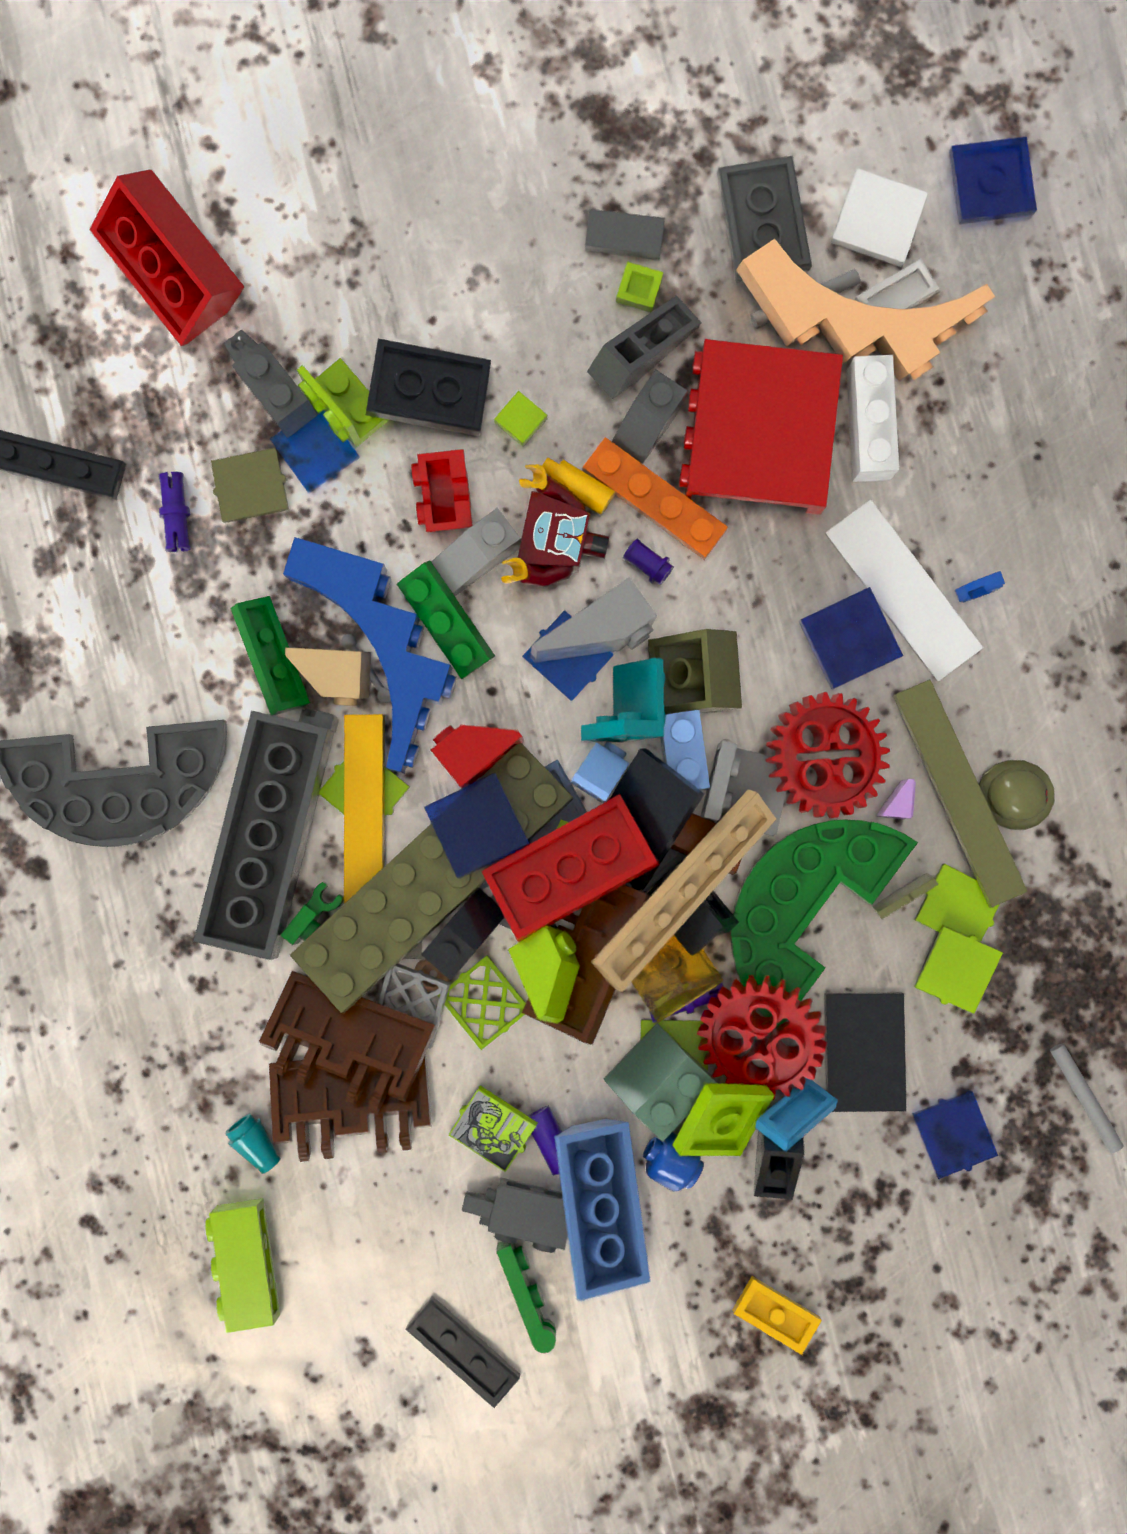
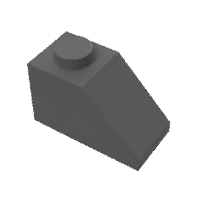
M655 369L632 403L612 442L643 464L684 405L688 390Z

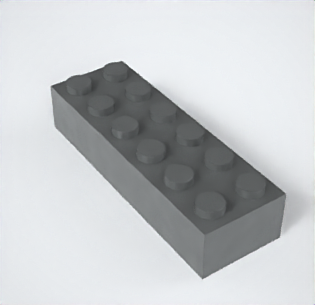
M251 710L193 942L267 960L279 957L283 941L280 935L286 929L334 736L333 731Z

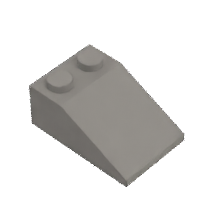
M629 577L532 644L530 657L534 663L619 651L627 645L632 650L650 637L649 634L653 631L651 626L657 615Z

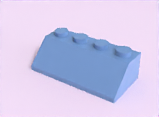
M602 1119L569 1127L555 1136L577 1300L583 1301L651 1282L629 1122Z

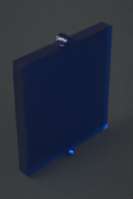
M325 410L319 414L317 413L314 419L289 438L282 431L270 438L308 493L330 478L337 479V473L360 458L349 441L346 440L343 443L329 427L328 421L323 416L326 412Z
M564 610L547 630H540V637L536 642L572 616ZM530 647L522 657L572 702L589 682L596 681V674L614 654L612 652H604L534 663L530 657Z
M968 1091L948 1100L940 1098L938 1099V1104L912 1113L938 1179L963 1169L971 1171L973 1165L998 1156L973 1091Z

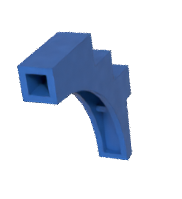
M294 537L283 572L284 576L294 583L320 593L341 607L360 626L377 653L387 678L392 704V740L386 768L405 774L407 766L413 768L417 759L419 746L415 745L414 742L418 729L424 731L429 720L431 709L425 707L427 701L442 705L444 697L451 698L457 676L451 675L453 669L450 664L410 653L412 647L418 648L424 626L419 625L420 618L417 614L378 603L379 597L385 599L391 582V576L386 575L388 570L383 563Z

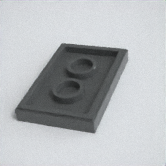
M793 156L719 167L717 177L736 282L743 281L736 270L742 260L773 239H776L797 266L803 271L810 270L812 263Z

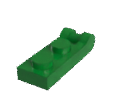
M501 1241L497 1243L496 1253L531 1343L539 1353H549L555 1347L556 1327L551 1320L545 1319L542 1315L540 1307L545 1306L544 1299L538 1284L534 1283L531 1285L525 1270L530 1269V1264L523 1246L516 1248L515 1243Z

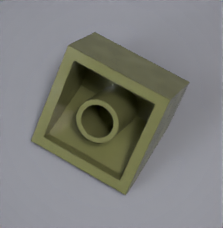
M703 629L648 640L649 659H663L665 714L699 710L700 713H711L742 708L737 631Z

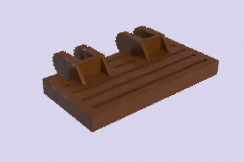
M623 885L583 907L579 916L572 913L563 918V920L574 924V929L572 930L562 925H558L557 929L567 932L576 945V952L574 954L580 965L564 1019L557 1024L539 1020L529 997L522 1013L583 1043L593 1045L616 989L612 987L592 961L651 896Z
M292 971L261 1035L259 1043L261 1046L277 1052L283 1037L287 1036L274 1067V1073L284 1076L289 1070L299 1045L307 1047L308 1050L298 1069L296 1079L297 1082L304 1085L310 1080L316 1066L322 1070L349 1079L355 1063L359 1064L346 1095V1101L353 1104L357 1103L360 1099L370 1073L379 1075L380 1079L370 1097L368 1107L370 1111L378 1113L388 1093L394 1098L406 1101L435 1034L436 1027L434 1024L363 997L345 1013H341L308 976Z
M426 1054L406 1101L394 1098L388 1093L378 1113L370 1111L368 1108L370 1097L380 1079L379 1075L372 1072L357 1103L353 1104L346 1101L347 1091L359 1064L355 1063L349 1079L322 1070L316 1066L310 1080L304 1085L296 1080L298 1069L303 1060L292 1061L289 1070L284 1076L274 1073L275 1063H269L273 1143H291V1125L296 1124L297 1150L300 1162L310 1161L309 1125L321 1124V1152L324 1159L334 1158L333 1120L336 1137L370 1134L369 1116L374 1115L378 1153H386L389 1146L386 1116L399 1115V1142L403 1151L412 1149L410 1111L413 1114V1127L415 1129L432 1127Z

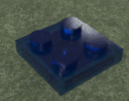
M870 587L799 621L831 690L903 656Z

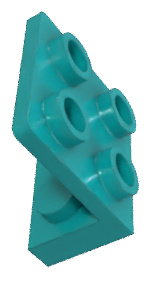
M650 658L613 667V716H597L596 723L581 725V741L621 743L664 737V725L666 722L664 711L665 673L663 671L662 658Z

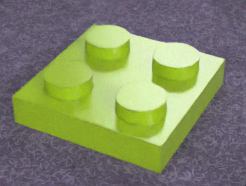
M705 1083L686 1121L683 1123L673 1143V1147L680 1156H741L756 1130L757 1119L766 1112L774 1094L767 1085Z

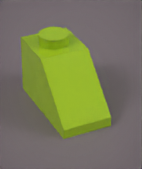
M544 926L509 948L508 951L537 1018L557 1024L564 1019L580 965L574 954L576 952V945L571 936L565 931Z

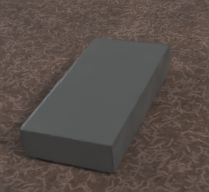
M590 209L585 251L660 259L665 218Z

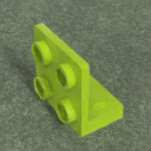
M341 358L315 379L303 365L296 370L302 380L298 387L318 414L323 410L325 411L323 416L328 421L329 427L343 443L349 439L357 448L389 421L388 419L366 415L369 390Z

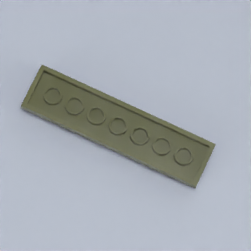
M522 743L516 744L290 954L291 958L341 1013H345L486 882L481 872L482 870L520 850L573 800L572 795Z

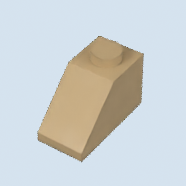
M285 648V656L321 697H334V705L357 706V699L369 698L371 652Z

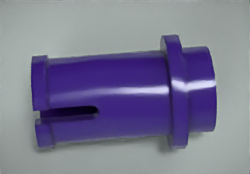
M638 538L633 541L623 556L625 561L630 562L649 576L648 581L651 584L657 582L661 585L674 568L669 563L670 558L666 556L663 559L644 545Z

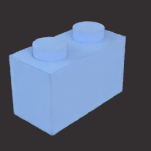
M694 710L665 714L664 737H660L663 761L699 790L710 788L700 711Z

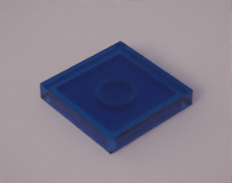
M1027 136L951 146L949 156L959 224L1035 214L1037 205Z
M496 773L424 807L458 879L529 845V841Z

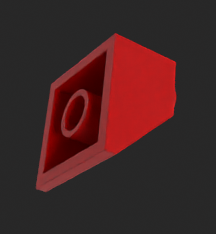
M450 725L433 739L436 745L430 751L457 784L466 790L516 744H523L524 739L518 730L460 725L454 729Z

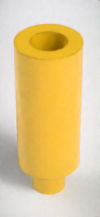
M547 457L542 465L547 475L566 486L585 506L600 515L604 513L616 491L564 459L557 463Z

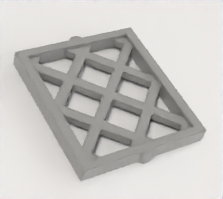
M397 964L385 975L378 1003L384 1005L386 1002L389 1008L400 1012L410 1009L415 1018L426 1022L434 1018L432 1024L435 1025L436 1031L428 1047L431 1049L450 982L425 974L422 970L417 971ZM400 971L411 975L413 980L403 984L397 972ZM391 978H393L397 988L388 991ZM422 981L433 983L439 989L428 993ZM416 984L422 997L412 1001L406 989ZM401 992L407 1004L396 1009L390 996ZM441 994L436 1009L431 998ZM426 1001L431 1014L421 1018L415 1006Z

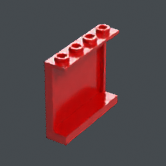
M705 339L702 352L695 351L692 374L699 375L698 388L690 389L688 412H695L693 427L686 426L683 449L690 450L689 464H682L679 487H686L685 496L690 499L692 495L804 507L806 508V513L821 515L827 507L843 355Z

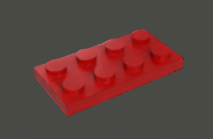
M619 794L481 872L517 941L520 942L542 927L558 922L659 866Z

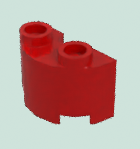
M464 449L417 454L418 463H412L411 469L414 487H422L423 502H416L418 525H425L426 532L472 527L471 500Z

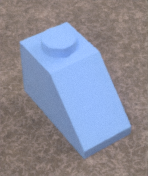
M608 741L604 747L596 742L573 776L571 784L603 804L629 765L623 759L626 753Z

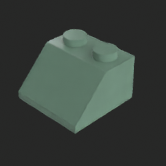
M658 1023L648 1031L604 1078V1081L632 1113L661 1141H664L687 1117L705 1083L717 1084L712 1074Z

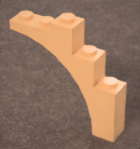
M773 239L746 257L736 269L786 347L796 340L800 345L805 344L820 333L817 328L818 326L835 353L843 355L842 364L854 356H869L877 349L881 355H893L894 375L898 381L909 374L915 380L933 368L930 360L940 353L937 346L956 333L953 326L963 319L969 325L988 312L984 305L995 297L988 284H985L959 299L932 307L894 309L867 305L845 298L816 282L791 260L776 239Z

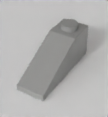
M497 507L467 529L431 562L454 596H456L519 550L521 538Z

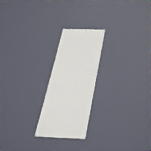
M871 499L826 532V535L937 681H940L984 648Z

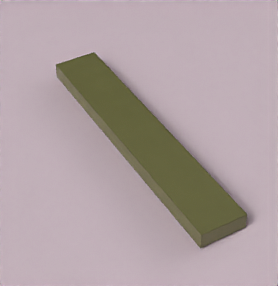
M931 679L895 694L893 698L988 906H997L1028 892Z

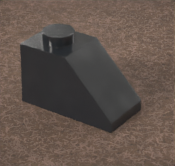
M478 888L421 955L447 978L452 980L505 918L498 903Z
M758 1131L754 1177L755 1197L793 1200L804 1157L803 1137L785 1152Z

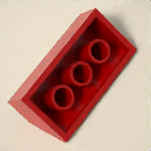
M152 169L116 177L89 230L180 346L187 345L230 311L245 286Z

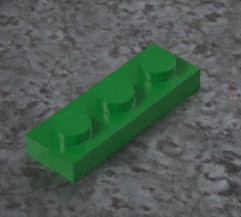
M430 560L421 564L396 583L461 679L467 677L495 657V654Z
M266 596L236 603L230 609L270 715L281 714L308 705L310 701L297 668L285 656V648H289L271 597Z

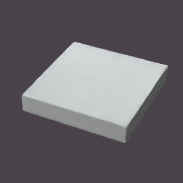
M857 168L830 243L902 267L929 192Z

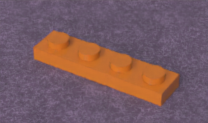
M604 437L582 467L583 472L616 491L615 495L704 560L728 529V526L606 437Z

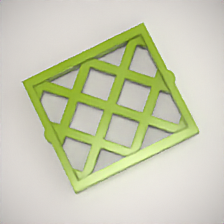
M486 955L467 972L461 973L459 978L450 985L444 1005L480 1050H482L503 1032H507L510 1026L525 1015L522 1012L526 1002L489 956ZM479 966H485L484 980L470 979V974ZM490 967L502 982L489 981ZM458 983H464L463 998L449 996V991ZM469 984L483 985L482 999L468 998ZM488 986L502 987L501 1001L487 1000ZM507 988L519 1003L506 1002ZM449 1001L462 1003L461 1016ZM467 1003L481 1005L480 1019L466 1017ZM486 1005L500 1007L499 1021L485 1019ZM505 1007L518 1008L519 1014L510 1022L504 1021ZM467 1023L479 1024L478 1037ZM484 1024L498 1026V1031L489 1039L483 1038Z

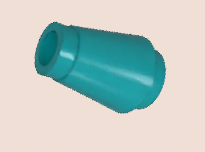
M250 1113L236 1121L225 1132L229 1138L228 1145L258 1169L261 1174L271 1170L281 1160L259 1118L254 1119Z

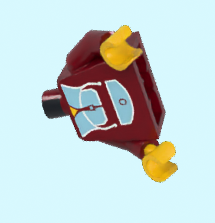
M525 465L526 469L532 471L533 481L519 479V484L523 488H536L537 492L531 491L518 557L502 561L503 565L507 564L512 567L513 576L506 575L501 577V580L506 584L520 581L525 584L547 587L569 579L573 572H579L583 554L605 559L610 536L588 532L590 513L586 511L584 503L566 486L547 476L545 469L541 465Z

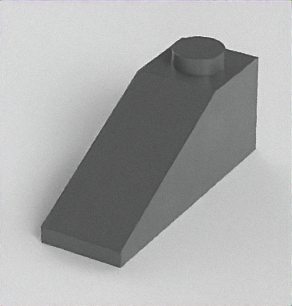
M676 295L604 344L587 372L614 399L639 381L699 328L702 322Z

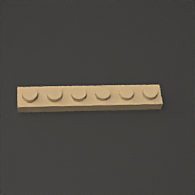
M747 790L592 961L613 988L621 992L625 990L776 821L775 816L758 792Z

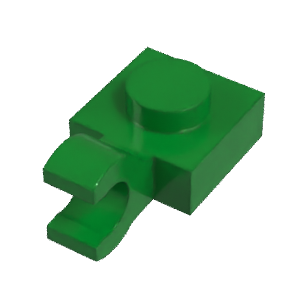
M326 882L320 883L314 889L308 903L301 908L280 936L291 945L299 944L301 940L305 941L321 926L317 919L321 916L322 912L339 908L344 901V896L339 894L332 903H326L322 898V893L328 887V884Z

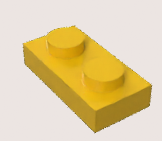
M751 1276L732 1309L736 1316L801 1355L822 1321L817 1314Z

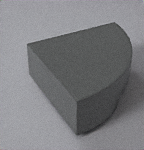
M305 708V710L302 709L299 722L327 728L336 733L339 719L330 713L317 712Z

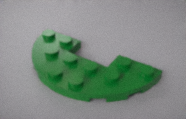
M843 819L816 823L801 828L775 843L760 857L746 876L738 892L733 909V915L739 923L731 930V950L735 969L741 984L746 987L749 975H753L757 985H762L765 976L768 975L773 987H777L779 982L784 979L786 980V992L790 993L793 989L800 988L798 1000L801 1002L826 967L795 945L799 937L839 883L869 905H873L918 842L898 830L879 823ZM757 1008L763 1017L773 1016L769 1010ZM782 1019L776 1026L785 1023L788 1019Z

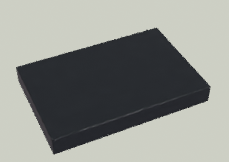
M378 338L366 415L479 436L491 360Z
M640 748L609 800L619 794L621 795L660 865L705 793L647 748ZM659 866L628 883L637 890H644Z
M824 993L825 1041H827L825 1050L826 1091L838 1100L836 1108L832 1112L906 1111L904 993Z

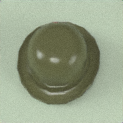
M1007 760L995 764L983 774L979 783L997 825L1010 830H1026L1039 825L1049 816L1055 802L1054 786L1048 774L1038 765L1025 760Z

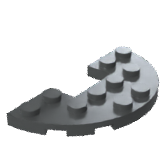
M213 720L146 727L149 765L76 772L74 736L71 734L0 740V777L5 788L10 790L15 800L22 807L21 810L43 829L49 830L71 842L90 846L119 847L138 844L158 837L176 827L202 803L212 788L222 765L226 748L227 721Z

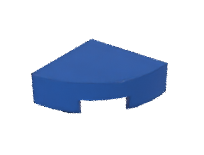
M1001 571L961 586L955 591L959 602L965 603L997 591L1003 587L1005 581Z

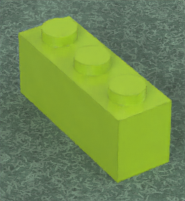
M264 1198L217 1205L209 1213L210 1218H206L205 1230L208 1242H213L215 1257L211 1259V1273L214 1282L219 1281L221 1297L217 1298L216 1304L218 1319L225 1322L226 1333L274 1326L280 1316Z

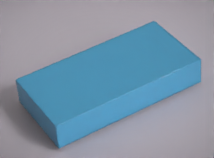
M805 1078L806 1083L802 1091L794 1087L791 1090L790 1097L784 1096L756 1121L755 1128L785 1152L829 1115L837 1105L838 1100L834 1096Z

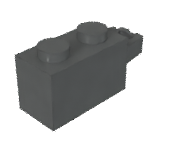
M243 330L238 331L233 337L224 342L235 362L232 364V367L287 438L317 416L307 397L263 342L257 344Z
M502 1177L499 1179L498 1188H487L486 1195L466 1191L461 1210L481 1216L479 1224L488 1226L487 1232L495 1233V1239L506 1243H517L518 1239L533 1242V1248L548 1253H554L556 1248L565 1250L568 1231L562 1192Z

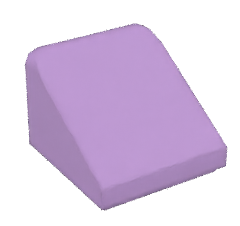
M915 779L901 780L876 817L910 819L913 817Z

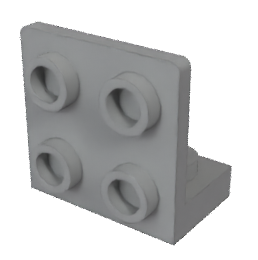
M723 740L718 743L709 779L710 788L706 791L701 818L718 823L747 790L758 792L775 816L776 821L764 833L775 836L787 791H776V788L782 782L780 777L769 778V774L777 769L776 764H770L765 761L766 758L771 756L737 748V744Z

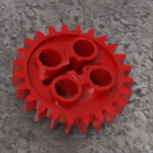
M827 692L817 694L816 700L812 695L803 697V705L798 701L789 705L792 714L784 712L778 715L784 726L777 725L770 729L778 739L766 743L767 747L775 750V756L768 757L765 761L770 764H776L777 767L776 770L769 774V778H781L782 782L778 785L776 791L788 790L790 792L787 797V804H794L800 800L799 812L801 813L809 812L813 807V816L815 818L823 817L826 812L829 818H838L840 811L843 815L854 814V806L857 808H865L867 806L865 797L873 798L878 796L877 791L872 785L884 784L886 782L878 772L879 770L890 768L888 763L881 761V755L889 753L890 749L880 747L879 741L883 740L887 734L875 733L874 728L879 724L880 720L879 718L870 721L866 719L870 710L869 707L855 710L857 705L856 698L849 699L843 704L842 693L832 695L831 699ZM841 726H844L849 732L850 736L847 744L840 739L839 730ZM805 728L809 729L813 734V744L811 747L807 746L802 738ZM844 750L859 751L858 757H841L832 760L824 758L798 761L796 758L797 754H814L823 751L828 753ZM845 764L849 765L853 771V779L850 783L843 776ZM809 766L817 774V781L814 786L806 778V771Z
M749 975L746 987L738 979H734L731 991L722 986L717 994L718 998H710L707 1004L709 1010L704 1009L700 1018L703 1024H700L697 1035L704 1037L701 1039L698 1049L709 1051L704 1058V1065L716 1064L712 1076L715 1078L724 1074L727 1077L725 1084L767 1085L774 1094L772 1101L775 1100L777 1090L779 1089L785 1096L790 1097L792 1084L802 1091L806 1083L805 1078L814 1080L817 1071L815 1067L822 1066L824 1056L820 1053H825L827 1041L821 1039L825 1037L826 1026L816 1025L820 1022L821 1012H809L813 1000L808 998L800 1002L798 1000L799 987L793 989L790 993L786 992V980L784 979L779 982L777 987L771 986V980L768 975L765 976L762 985H757L753 975ZM765 1008L769 1010L773 1016H760L755 1009ZM786 1018L789 1020L785 1023H782L779 1026H776L777 1023L780 1022L782 1019ZM735 1030L742 1035V1038H732L726 1031ZM771 1032L770 1037H769V1040H768V1039L766 1038V1036L768 1035V1033ZM756 1036L758 1040L756 1041V1043L753 1044L754 1038ZM792 1038L798 1045L788 1046L781 1039ZM748 1050V1052L744 1054L742 1057L736 1056L742 1053L743 1051ZM752 1060H762L767 1063L768 1067H758Z

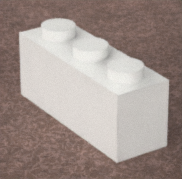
M893 355L854 356L846 370L852 482L891 480L899 471Z

